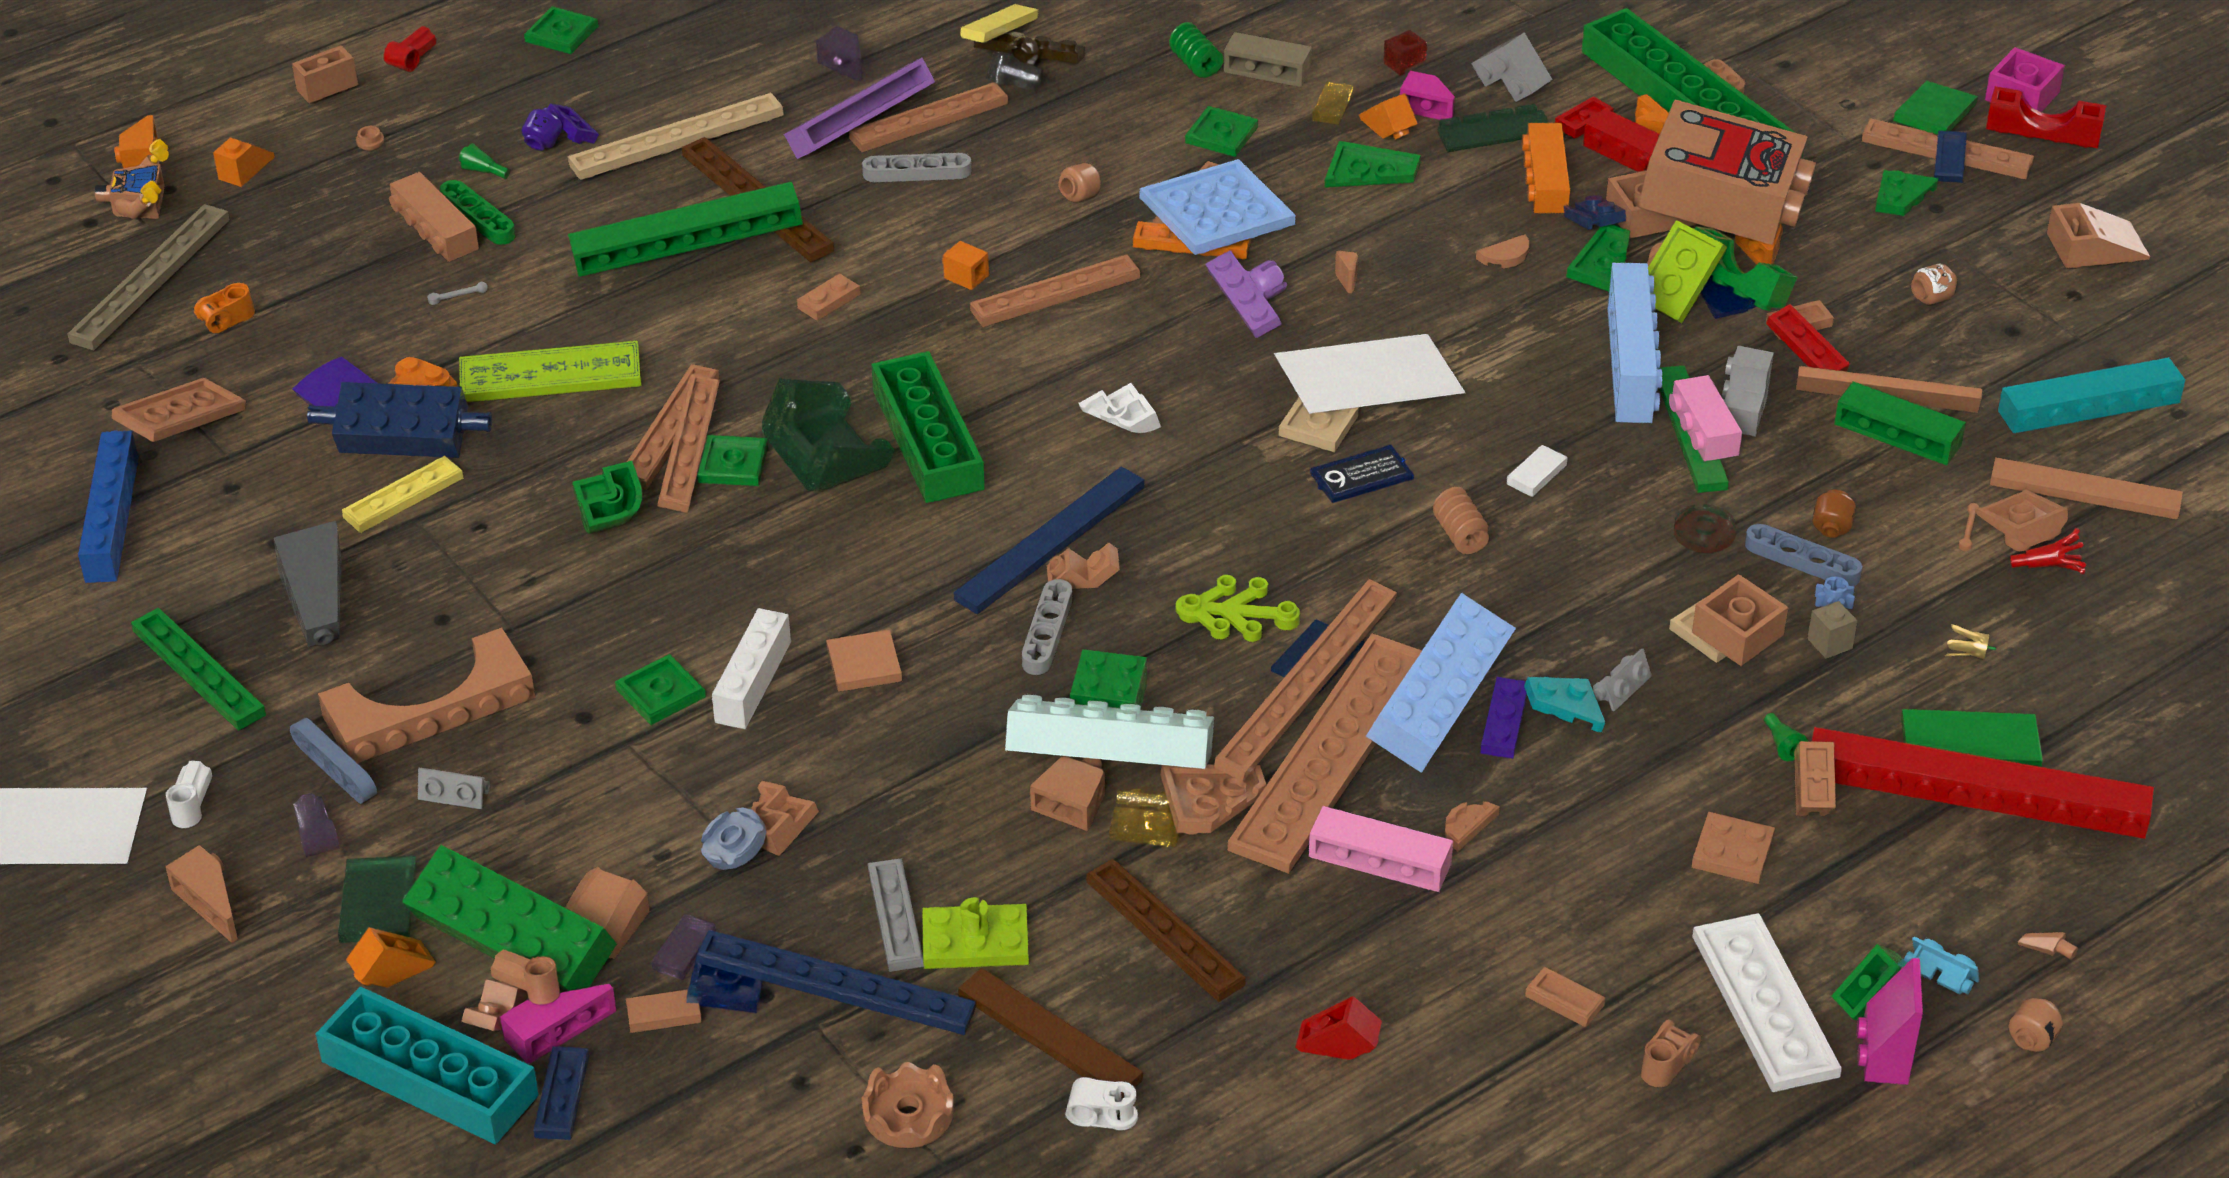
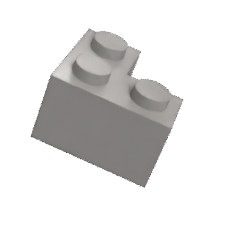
M1525 32L1490 50L1471 63L1485 87L1502 78L1515 102L1534 93L1552 80Z
M1737 346L1734 357L1729 356L1727 360L1725 374L1730 375V380L1725 381L1722 398H1725L1723 400L1740 427L1742 434L1756 436L1767 402L1774 353Z

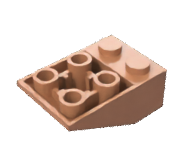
M2081 203L2052 206L2047 235L2066 268L2149 260L2150 255L2130 221Z

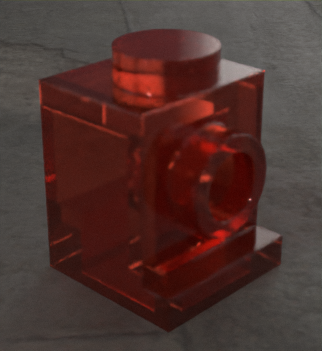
M1411 30L1384 41L1383 63L1401 76L1405 74V69L1426 60L1427 42Z

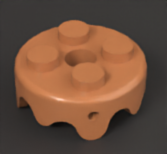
M910 1062L901 1064L900 1068L891 1074H886L879 1067L874 1069L870 1074L867 1089L862 1096L864 1123L877 1140L897 1148L921 1147L941 1137L949 1128L954 1112L953 1093L948 1088L943 1070L934 1064L928 1070L916 1067ZM906 1106H912L917 1109L910 1114L899 1111Z

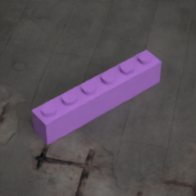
M920 58L790 130L784 136L798 159L931 85L935 80L923 58Z

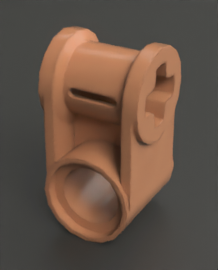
M1666 1020L1645 1046L1641 1068V1077L1644 1082L1654 1087L1669 1085L1681 1069L1695 1056L1701 1042V1036L1696 1033L1690 1035L1675 1027L1673 1021Z

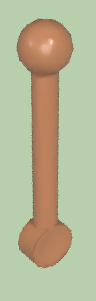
M1971 503L1967 507L1969 517L1964 538L1959 541V549L1962 551H1969L1972 547L1970 536L1977 509L1980 508L1976 503Z

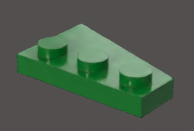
M1339 141L1325 177V188L1414 183L1421 164V155Z
M1614 225L1600 227L1568 266L1566 277L1609 292L1612 263H1625L1630 231Z

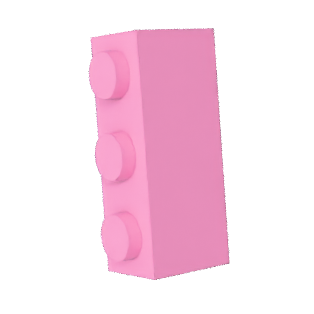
M1709 375L1674 381L1673 394L1669 396L1670 408L1673 412L1677 413L1682 429L1688 432L1693 448L1698 450L1702 459L1709 461L1738 456L1742 431Z

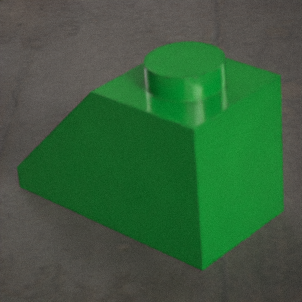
M1876 944L1831 997L1853 1020L1857 1021L1858 1017L1865 1016L1867 1002L1907 962L1897 952Z

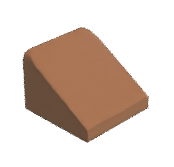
M1337 251L1335 274L1347 293L1354 292L1357 279L1358 255L1354 252Z

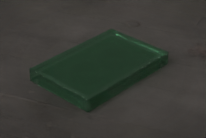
M416 856L347 859L338 929L339 943L359 942L369 927L410 937L412 912L402 901L415 883Z

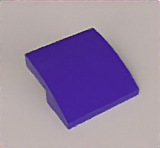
M339 357L315 369L292 389L297 396L309 405L335 406L338 404L342 382H377L343 357Z

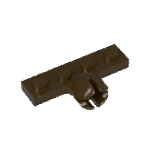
M1021 32L1002 34L984 43L974 41L975 48L1007 53L1004 56L1006 64L1015 71L1020 68L1021 72L1030 69L1038 59H1050L1077 64L1085 54V46L1077 45L1075 41L1063 40L1055 42L1046 36L1030 38Z

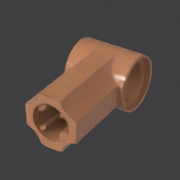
M504 949L495 955L494 963L491 966L493 978L527 991L529 1000L534 1004H548L559 997L560 989L556 965L553 959L549 957L528 959Z

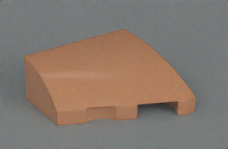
M761 781L758 785V790L761 794L759 801L753 802L751 810L765 824L766 836L762 848L780 856L819 811L815 802L789 796L785 786Z

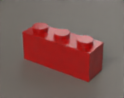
M1605 108L1585 123L1583 146L1637 172H1642L1648 168L1649 160L1660 134Z

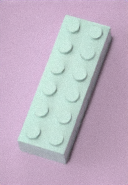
M1023 695L1022 699H1017L1008 710L1005 750L1201 769L1206 768L1212 753L1214 717L1206 716L1207 712L1201 710H1187V714L1173 713L1174 709L1168 707H1154L1153 711L1140 710L1141 706L1135 704H1121L1120 708L1107 707L1108 703L1088 701V705L1075 704V700L1070 698H1056L1055 702L1042 701V697L1037 695Z

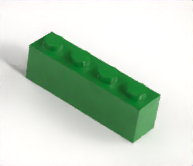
M1853 381L1838 400L1834 424L1938 463L1948 465L1962 445L1966 422Z

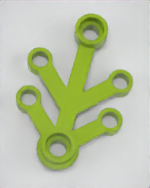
M1231 575L1220 576L1217 579V586L1201 595H1184L1176 602V612L1182 621L1187 623L1200 622L1211 631V636L1215 639L1227 638L1230 635L1231 624L1243 634L1245 640L1249 642L1260 640L1262 637V625L1258 621H1247L1243 617L1274 619V624L1282 630H1293L1300 623V610L1291 601L1281 602L1278 607L1245 605L1256 598H1263L1267 595L1268 582L1261 577L1252 578L1249 581L1248 589L1222 603H1215L1214 601L1222 596L1233 595L1236 591V579ZM1212 615H1221L1223 618L1215 619Z

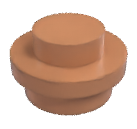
M366 126L358 131L356 144L361 149L373 151L384 143L383 134L375 126Z

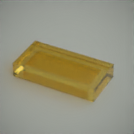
M1326 82L1313 110L1312 120L1339 125L1352 97L1353 86Z

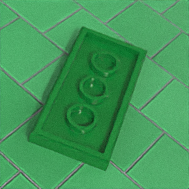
M1902 709L1901 723L1904 743L2042 767L2043 759L2035 714Z

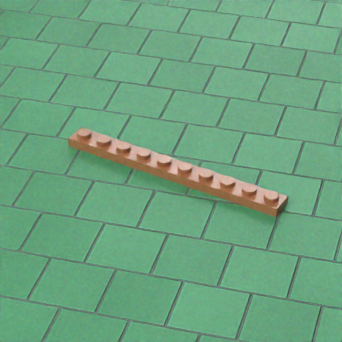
M1368 579L1215 759L1214 768L1243 782L1395 602L1397 592Z

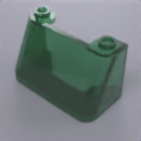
M779 378L763 416L762 431L768 442L808 491L823 492L888 466L895 449L886 439H875L871 445H865L845 420L851 406V399L839 382Z

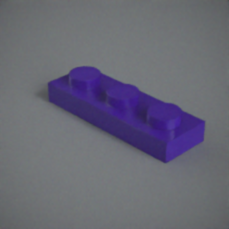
M1496 677L1481 744V754L1514 759L1527 699V693L1524 688L1526 681Z

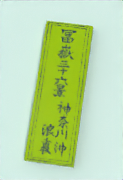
M638 341L459 357L460 387L463 389L467 402L641 386Z

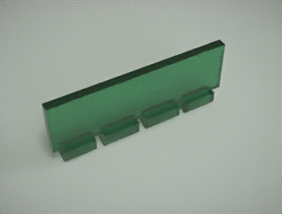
M1535 104L1515 107V114L1512 108L1489 111V119L1485 112L1464 115L1463 123H1461L1459 116L1440 119V127H1438L1437 132L1447 152L1519 141L1522 140V134H1527L1528 123L1549 122L1543 110H1537Z

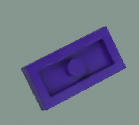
M549 104L548 108L558 114V118L563 125L562 130L568 134V139L578 144H582L583 141L595 144L599 134L572 108Z

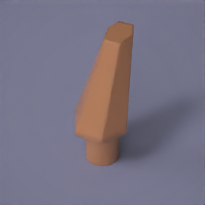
M2064 932L2026 933L2018 941L2020 946L2051 956L2058 952L2071 960L2078 951V947L2065 940Z

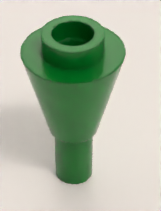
M474 143L468 147L465 146L460 152L459 161L461 162L462 169L492 173L503 179H507L510 174V169L495 163L490 156Z
M1774 713L1767 714L1764 722L1772 731L1779 757L1784 761H1794V751L1800 741L1808 742L1807 737L1782 723Z

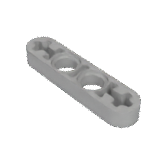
M964 153L870 156L862 162L863 178L870 182L963 179L972 172L971 158ZM927 166H936L934 168H926Z
M1051 580L1043 588L1022 650V667L1029 674H1044L1049 671L1072 604V586L1065 580ZM1059 594L1058 601H1054L1053 597ZM1047 613H1055L1059 616L1053 619L1045 618L1043 615ZM1042 634L1051 636L1048 640H1039L1036 637ZM1037 652L1041 653V656L1035 660Z

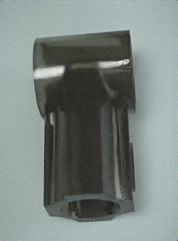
M993 52L986 79L1003 85L1012 84L1036 92L1042 81L1043 68L1016 61V58L1010 55Z

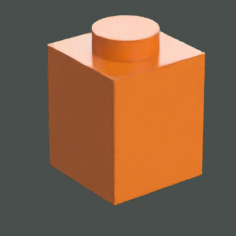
M959 241L943 255L944 278L973 290L989 276L988 252Z

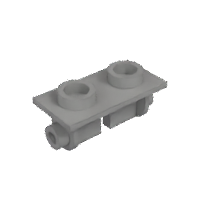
M1640 649L1635 655L1625 656L1621 663L1610 672L1611 676H1606L1593 686L1596 700L1609 701L1612 711H1615L1651 677L1644 649Z
M418 768V800L476 809L483 808V794H488L490 789V782L485 781L484 777Z

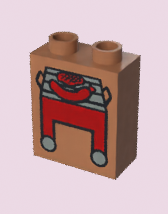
M1674 100L1649 160L1638 207L1773 245L1780 223L1793 227L1796 226L1804 197L1807 195L1816 162L1802 159L1808 136Z

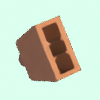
M1067 756L1059 758L1030 786L1031 810L1088 831L1105 794V772L1101 769V760L1084 758L1082 761H1078Z

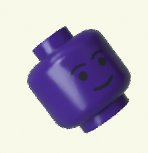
M543 108V110L534 109L529 113L521 132L528 146L542 151L555 145L563 125L554 110L550 108Z

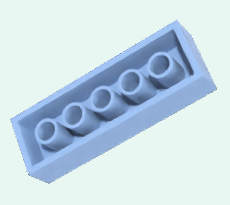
M1612 263L1608 299V323L1616 422L1652 423L1653 411H1659L1660 395L1656 392L1657 388L1662 386V369H1657L1660 368L1661 353L1660 350H1655L1659 346V332L1653 331L1657 329L1655 294H1650L1654 291V276L1648 273V263Z
M1461 593L1375 720L1366 737L1422 773L1516 628Z

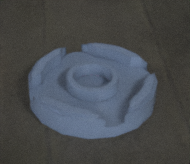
M744 807L735 808L737 812L731 814L726 811L710 822L704 831L701 839L703 843L701 852L713 867L722 870L737 868L752 859L764 844L766 836L765 824L751 809Z

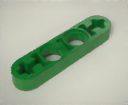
M449 180L441 184L440 192L476 226L477 231L491 242L504 245L511 243L515 239L513 221L466 184L458 180Z

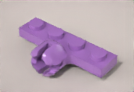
M1230 250L1205 264L1210 275L1255 338L1281 325L1278 315L1267 301L1284 292L1287 288V282H1283L1284 274L1280 267L1277 266V263L1273 260H1267L1251 271H1246Z

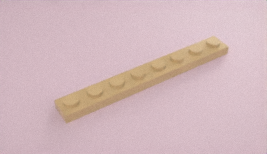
M768 93L568 156L569 166L580 180L591 178L606 171L616 170L625 165L641 162L660 154L670 153L703 137L707 139L717 138L723 134L742 130L761 122L771 121L774 118L783 116V106L772 93Z

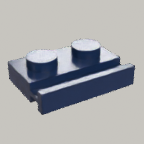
M1599 195L1586 197L1585 201L1575 203V208L1568 205L1564 206V217L1588 230L1592 229V224L1602 227L1626 221L1625 209L1615 205L1614 202L1603 199Z

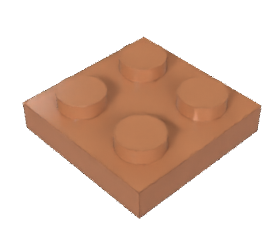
M1708 812L1693 856L1692 868L1759 884L1774 838L1775 827Z

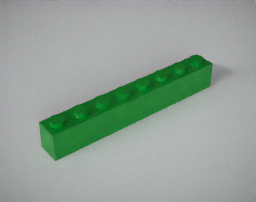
M788 182L569 233L568 237L577 273L581 277L802 225L803 222L793 183Z

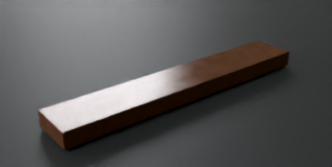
M1112 858L1086 874V882L1217 1002L1222 1001L1246 986V977L1116 860Z
M983 968L979 969L958 988L959 997L976 1001L977 1009L1083 1078L1126 1082L1134 1088L1143 1081V1071ZM1121 1092L1122 1100L1124 1098V1092Z

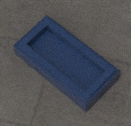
M1938 131L1934 178H1938V181L1963 183L1967 132Z

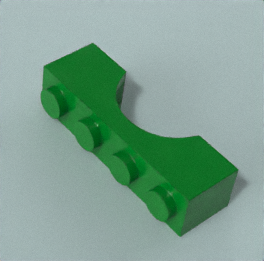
M1695 227V230L1727 247L1711 274L1714 282L1723 286L1730 285L1734 288L1733 293L1743 298L1749 299L1750 297L1754 299V305L1763 310L1770 311L1771 308L1782 309L1785 307L1798 278L1797 276L1778 265L1760 262L1752 270L1744 273L1735 260L1733 239L1713 228Z

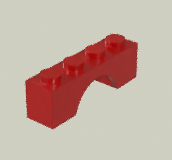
M1995 86L1986 129L1994 130L1998 133L2022 135L2027 138H2041L2056 143L2064 142L2081 147L2098 148L2107 105L2078 101L2073 108L2064 113L2045 114L2035 110L2028 104L2023 91Z

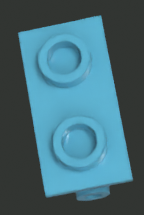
M1913 937L1915 953L1909 951L1904 960L1908 963L1912 958H1920L1921 976L1931 980L1936 970H1939L1942 973L1937 980V984L1959 995L1962 992L1969 994L1974 984L1973 981L1979 982V972L1975 962L1965 955L1957 954L1954 956L1944 951L1940 944L1931 939L1923 941Z

